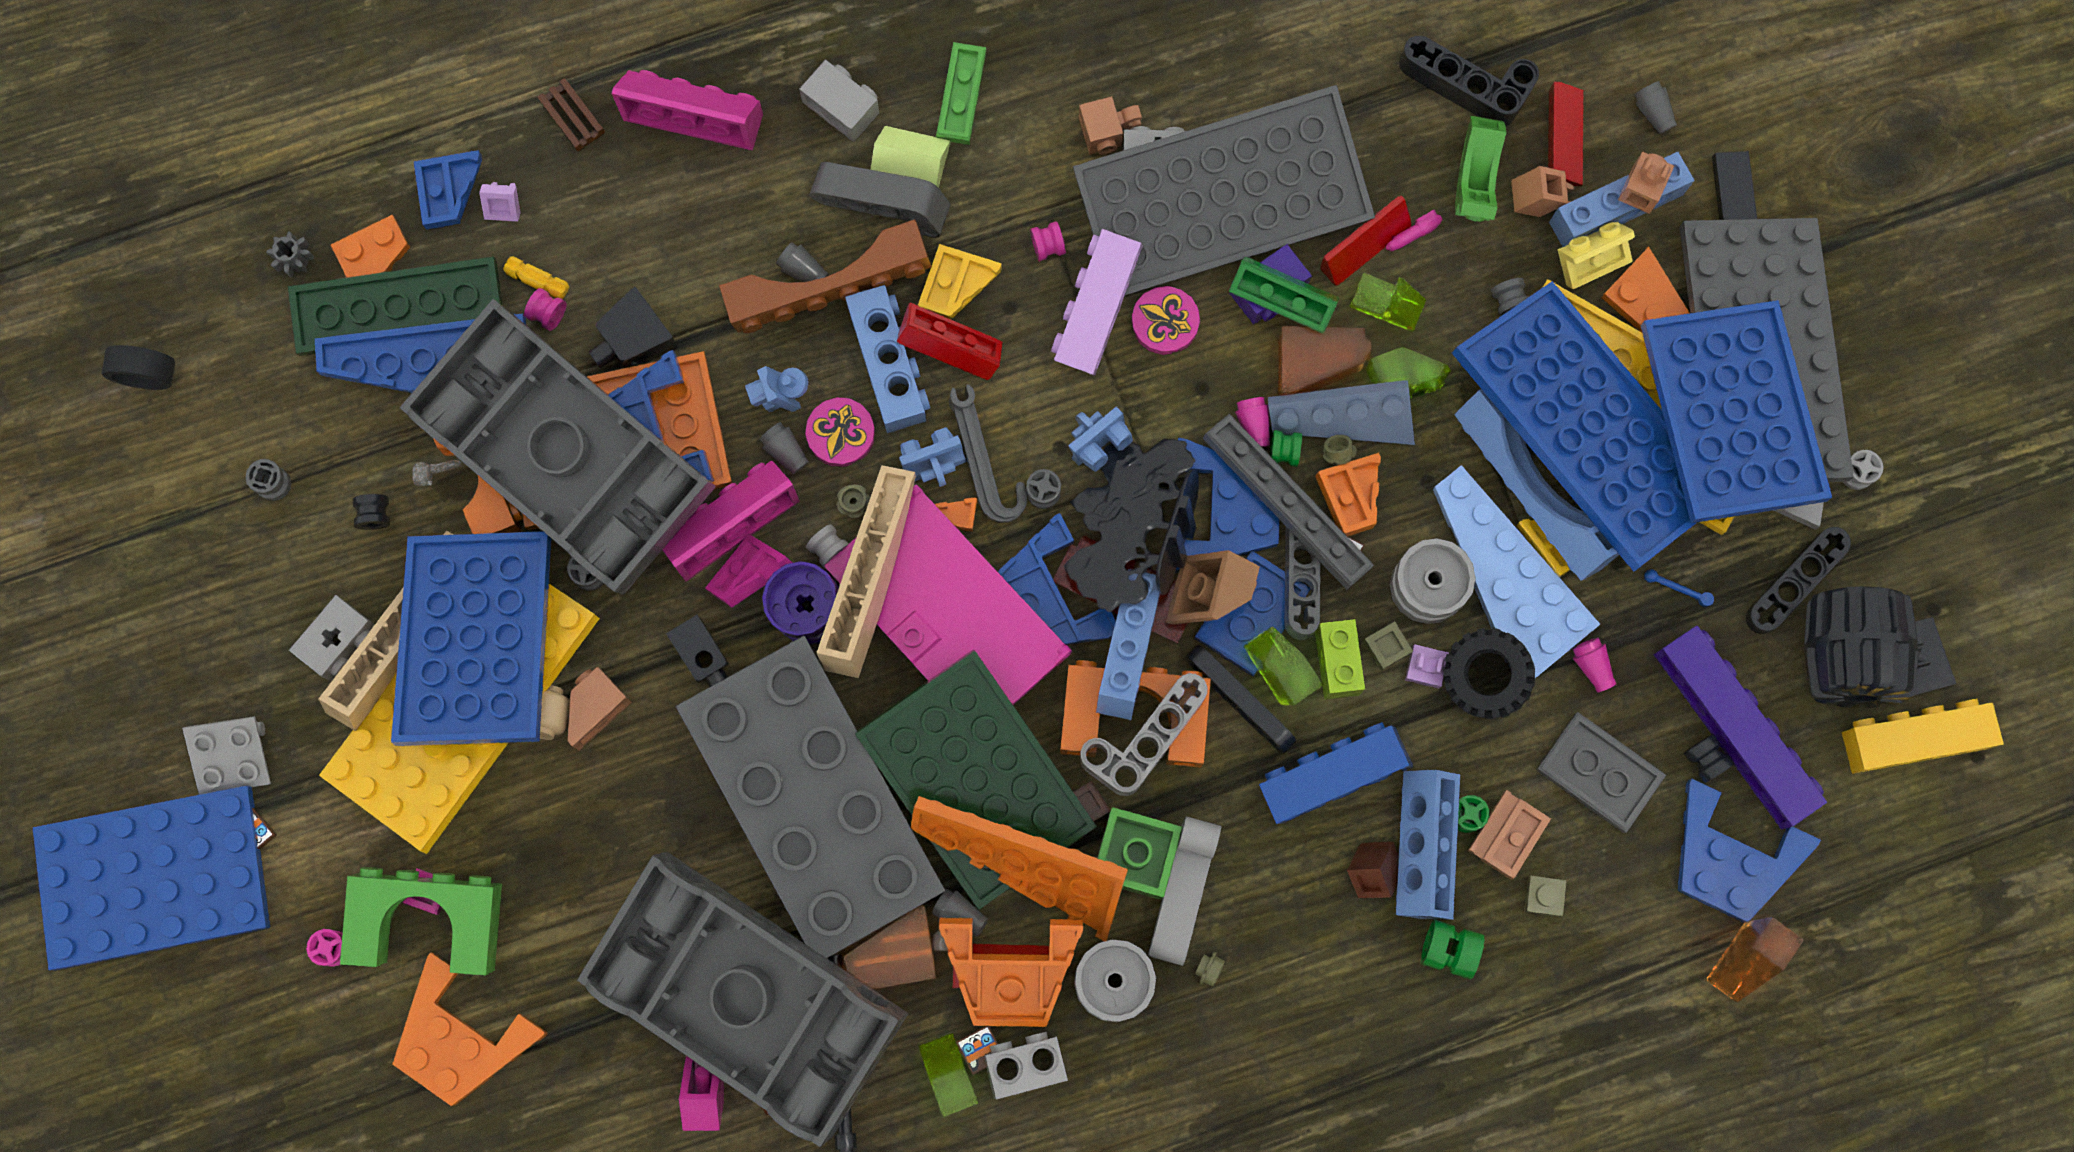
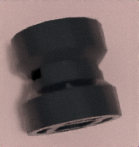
M1714 734L1701 740L1683 753L1689 762L1698 763V775L1704 783L1720 775L1735 764L1728 754H1723L1722 751L1717 750L1720 742Z

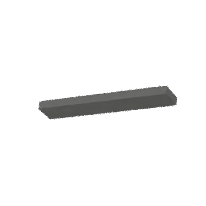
M1230 414L1205 433L1203 437L1205 442L1346 590L1374 566Z

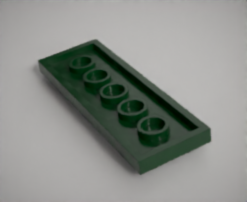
M494 256L288 286L295 350L299 356L316 354L315 338L472 320L480 315L492 299L502 305L497 260Z

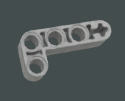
M1192 673L1181 676L1123 753L1102 738L1088 740L1080 752L1081 766L1114 793L1120 796L1134 794L1202 705L1207 695L1205 680L1201 676ZM1191 685L1197 688L1195 695L1198 698L1191 696L1182 709L1178 705L1185 691L1182 686L1185 688H1189ZM1165 712L1175 714L1178 719V726L1173 729L1162 727L1159 722V716ZM1144 740L1151 741L1157 748V754L1152 758H1144L1138 753L1137 745ZM1094 747L1102 749L1106 753V761L1101 765L1091 764L1086 758L1088 750ZM1122 769L1132 771L1136 778L1135 783L1130 787L1120 786L1115 779L1116 773Z
M1187 816L1183 819L1181 825L1182 832L1148 952L1149 957L1181 966L1184 965L1209 866L1215 854L1221 831L1220 825Z

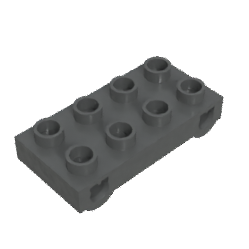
M492 299L400 406V409L420 428L452 452L564 548L581 566L611 590L622 595L628 591L716 487L494 299Z
M805 636L676 706L807 946L828 958L945 892L943 885L875 762L856 737L855 732L857 730Z
M669 852L656 854L651 857L577 979L599 1002L614 1011L631 1017L765 1109L773 1120L785 1130L802 1139L811 1141L819 1147H822L833 1137L909 1014Z

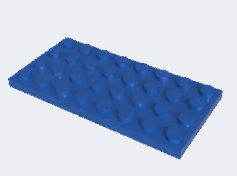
M1553 281L1457 346L1452 352L1453 356L1633 572L1696 524L1690 522L1662 410Z

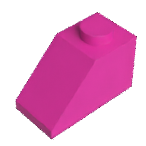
M686 1056L679 1095L683 1131H720L724 1104V1081Z

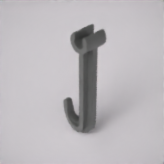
M966 385L964 392L966 400L960 401L957 398L955 388H952L949 406L955 413L979 506L983 514L990 520L998 523H1009L1017 519L1024 512L1027 504L1025 485L1023 482L1016 484L1017 504L1015 507L1005 508L1001 504L974 405L975 392L970 385Z

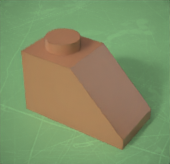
M596 667L593 671L588 669L576 679L575 684L577 686L571 690L568 742L579 751L632 703L599 667Z

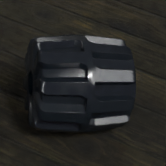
M1869 586L1837 588L1814 595L1807 604L1804 640L1805 662L1811 697L1822 704H1836L1839 707L1852 708L1856 704H1864L1868 708L1880 707L1881 703L1897 705L1904 703V700L1914 697L1917 687L1919 650L1914 609L1910 596L1890 588Z

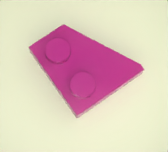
M748 534L705 589L732 608L765 586L776 570L793 562L777 550Z

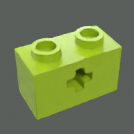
M1355 619L1320 623L1315 631L1324 700L1359 696L1365 690Z

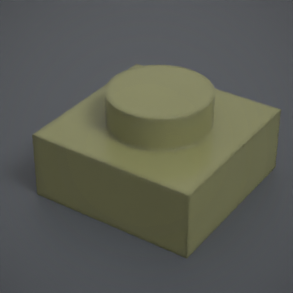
M1395 621L1363 640L1381 671L1413 652Z
M1528 876L1524 912L1563 917L1566 880Z

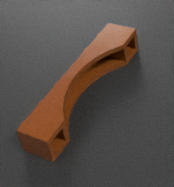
M914 219L882 230L873 245L859 259L843 270L825 278L808 282L784 283L766 280L751 274L719 285L732 326L738 333L742 331L743 333H752L760 330L763 327L762 325L774 320L776 322L788 321L795 317V313L807 309L808 311L823 309L828 305V302L837 299L846 300V296L872 287L876 288L883 285L888 287L893 283V280L902 277H918L924 274L925 269L931 268L932 265L920 229Z

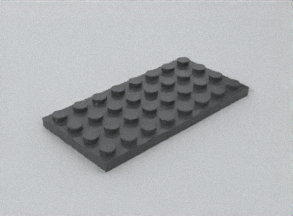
M1337 85L1073 166L1092 234L1100 236L1101 230L1105 229L1138 241L1143 245L1125 295L1375 218Z
M1818 218L1683 221L1680 225L1690 313L1779 300L1828 482H1849L1854 478Z

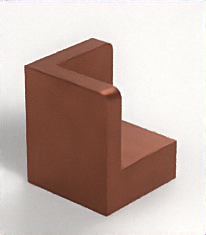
M1372 842L1359 845L1347 869L1358 898L1392 897L1398 883L1399 859L1394 842Z

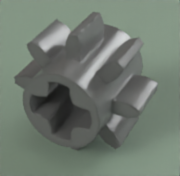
M288 232L287 237L273 238L275 242L272 249L267 250L266 253L275 259L271 266L277 272L284 269L289 277H293L294 272L308 271L306 266L309 260L314 259V256L310 251L306 250L310 244L304 237L297 240L292 232ZM291 252L294 253L291 257L287 256Z

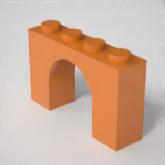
M1078 660L1076 665H1068L1060 754L1080 756L1083 745L1090 739L1098 738L1100 713H1096L1105 668H1097L1096 662ZM1148 667L1146 672H1142L1138 691L1151 695L1161 703L1181 676L1192 673L1203 678V673L1198 671H1182L1181 676L1167 674V669ZM1203 678L1207 685V695L1202 705L1167 750L1166 764L1199 768L1204 764L1211 678ZM1193 685L1189 688L1182 686L1185 691L1178 702L1182 709L1191 696L1198 698L1195 695L1197 688ZM1166 712L1169 729L1176 728L1178 726L1177 717L1171 712ZM1094 747L1088 750L1086 757H1095L1097 748Z

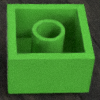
M1112 807L1098 859L1111 861L1118 866L1128 869L1123 890L1162 900L1165 896L1182 826Z

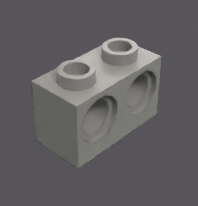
M1047 1032L1025 1037L1027 1045L1013 1048L1011 1041L990 1046L991 1054L985 1055L984 1059L994 1099L1068 1081L1057 1037L1048 1039ZM1038 1049L1047 1050L1052 1057V1063L1045 1071L1036 1069L1032 1062L1033 1054ZM1003 1058H1009L1016 1064V1074L1010 1080H1003L997 1074V1064Z

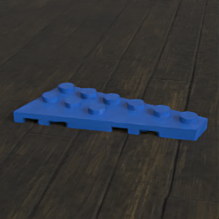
M523 313L514 314L526 325V318ZM475 319L315 338L316 369L321 376L412 393Z

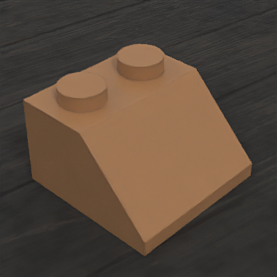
M1229 550L1187 556L1184 568H1180L1166 622L1169 624L1218 620L1252 600L1260 566Z

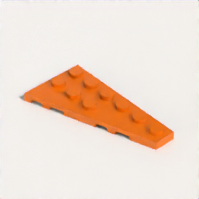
M918 797L911 821V829L947 851L958 849L971 858L969 863L980 870L984 865L1000 874L999 881L1045 908L1056 906L1068 914V920H1083V923L1097 930L1095 937L1104 942L1107 941L1128 869L1118 866L1111 861H1103L1083 854L1079 850L1057 845L1042 837L1014 830L1008 825L997 824L980 818L973 813L951 808L939 801Z

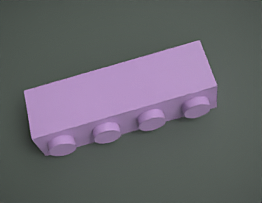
M1105 229L1101 230L1100 236L1093 235L1087 254L1092 256L1088 269L1082 267L1075 284V287L1080 288L1076 301H1069L1063 320L1068 321L1064 334L1057 333L1051 352L1056 354L1054 358L1056 362L1094 376L1096 375L1141 253L1142 243Z

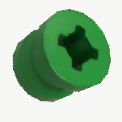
M1273 430L1270 457L1277 464L1279 462H1287L1292 467H1298L1302 433L1294 432L1291 435H1285L1281 430Z
M1467 795L1460 798L1458 831L1472 833L1483 828L1489 819L1487 803L1475 795Z

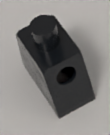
M634 287L596 323L595 326L604 341L588 352L600 369L616 357L625 368L646 364L678 347L672 335L638 289Z
M695 615L666 633L697 683L705 680L709 687L728 678L723 668L728 666L729 662L700 616ZM704 652H708L713 660L712 664L706 668H703L698 660V657Z

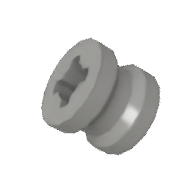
M1870 450L1857 451L1851 456L1854 478L1849 482L1843 483L1854 490L1868 487L1877 481L1883 473L1881 458ZM1854 467L1857 468L1858 471L1860 472V475H1859V476H1858V473L1856 472V470L1854 469Z
M832 524L818 531L806 545L810 553L818 555L820 558L819 562L823 567L849 544L846 540L840 539L836 535L837 530Z

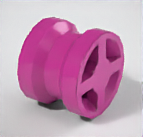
M1057 221L1050 223L1047 228H1030L1031 239L1038 261L1046 260L1048 255L1051 254L1058 256L1066 254L1062 233Z
M539 288L528 300L524 316L532 322L536 320L541 322L543 328L552 331L563 318L567 304L566 301L559 297L553 299L549 296V292Z
M322 929L311 935L306 948L311 961L322 966L335 967L341 965L343 933Z

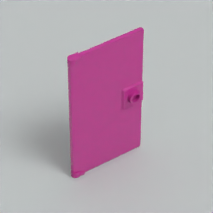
M917 484L914 485L900 547L877 625L927 680H930L974 649L1012 705H1014L1057 665L1069 657L1072 650L1058 638L923 493V490ZM856 538L824 565L839 584H841Z

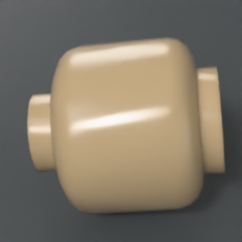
M551 685L542 694L540 739L552 740L555 735L564 733L567 727L570 700L563 695V689Z

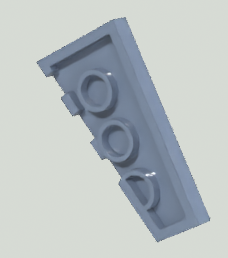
M1408 380L1268 397L1272 432L1273 430H1281L1286 435L1298 432L1302 433V436L1330 438L1334 435H1346L1351 440L1415 445Z

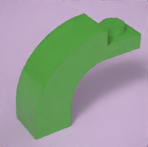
M1476 116L1470 117L1458 176L1455 215L1464 216L1469 220L1479 222L1495 219L1497 211L1495 195L1496 177L1506 136L1504 121Z

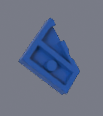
M479 150L414 161L422 224L425 229L460 224L482 162V155Z

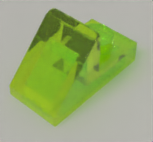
M1363 273L1350 307L1413 332L1426 299L1403 278L1399 277L1396 285Z

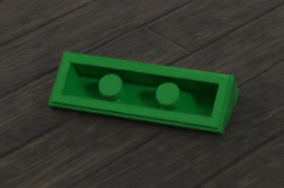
M1244 257L1229 289L1230 293L1323 334L1340 299L1248 257Z

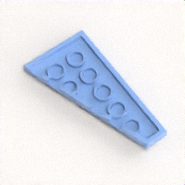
M1462 465L1434 487V494L1448 527L1451 528L1458 546L1466 552L1473 563L1476 577L1474 588L1491 629L1495 628L1505 633L1508 632L1525 645L1535 666V678L1538 677L1597 628L1600 623Z

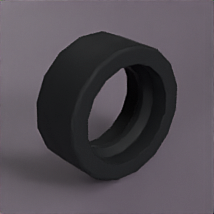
M128 345L109 346L105 350L101 374L104 378L121 385L141 389L164 390L172 386L175 360L171 356L156 350Z

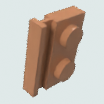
M1506 790L1489 814L1488 822L1479 830L1467 851L1512 880L1516 877L1551 818Z

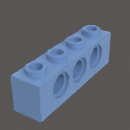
M1679 152L1664 158L1667 163L1674 165V168L1659 202L1653 209L1683 196L1695 181ZM1629 175L1569 202L1556 210L1549 224L1562 247L1569 245V242L1574 238L1588 236L1599 231V228L1604 224L1611 222L1624 224L1646 213L1618 200Z
M883 285L846 296L847 307L886 432L889 433L926 422L925 410L930 409L925 389L918 391L915 378L920 377L914 357L908 359L905 350L906 346L897 342L900 327L897 325L895 315H899L900 310L895 294L888 296L886 287ZM877 321H883L888 324L887 329L882 332H874L870 328ZM888 352L898 355V359L892 364L881 362V357ZM896 384H904L908 387V391L902 396H895L890 393L891 388Z
M1145 572L1142 574V578L1147 583L1149 591L1146 599L1137 604L1121 603L1119 606L1099 690L1096 713L1127 720L1132 719L1160 596L1156 587V575ZM1134 573L1128 576V579L1136 580L1138 574Z
M1440 770L1403 771L1396 915L1418 919L1453 920L1460 774Z

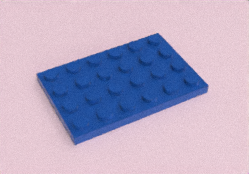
M1779 300L1644 320L1640 326L1691 523L1822 503L1832 498Z
M544 531L408 536L391 743L395 746L540 742L551 537Z
M248 785L33 827L48 970L56 971L270 928L261 852L257 848L252 808H255L252 787Z

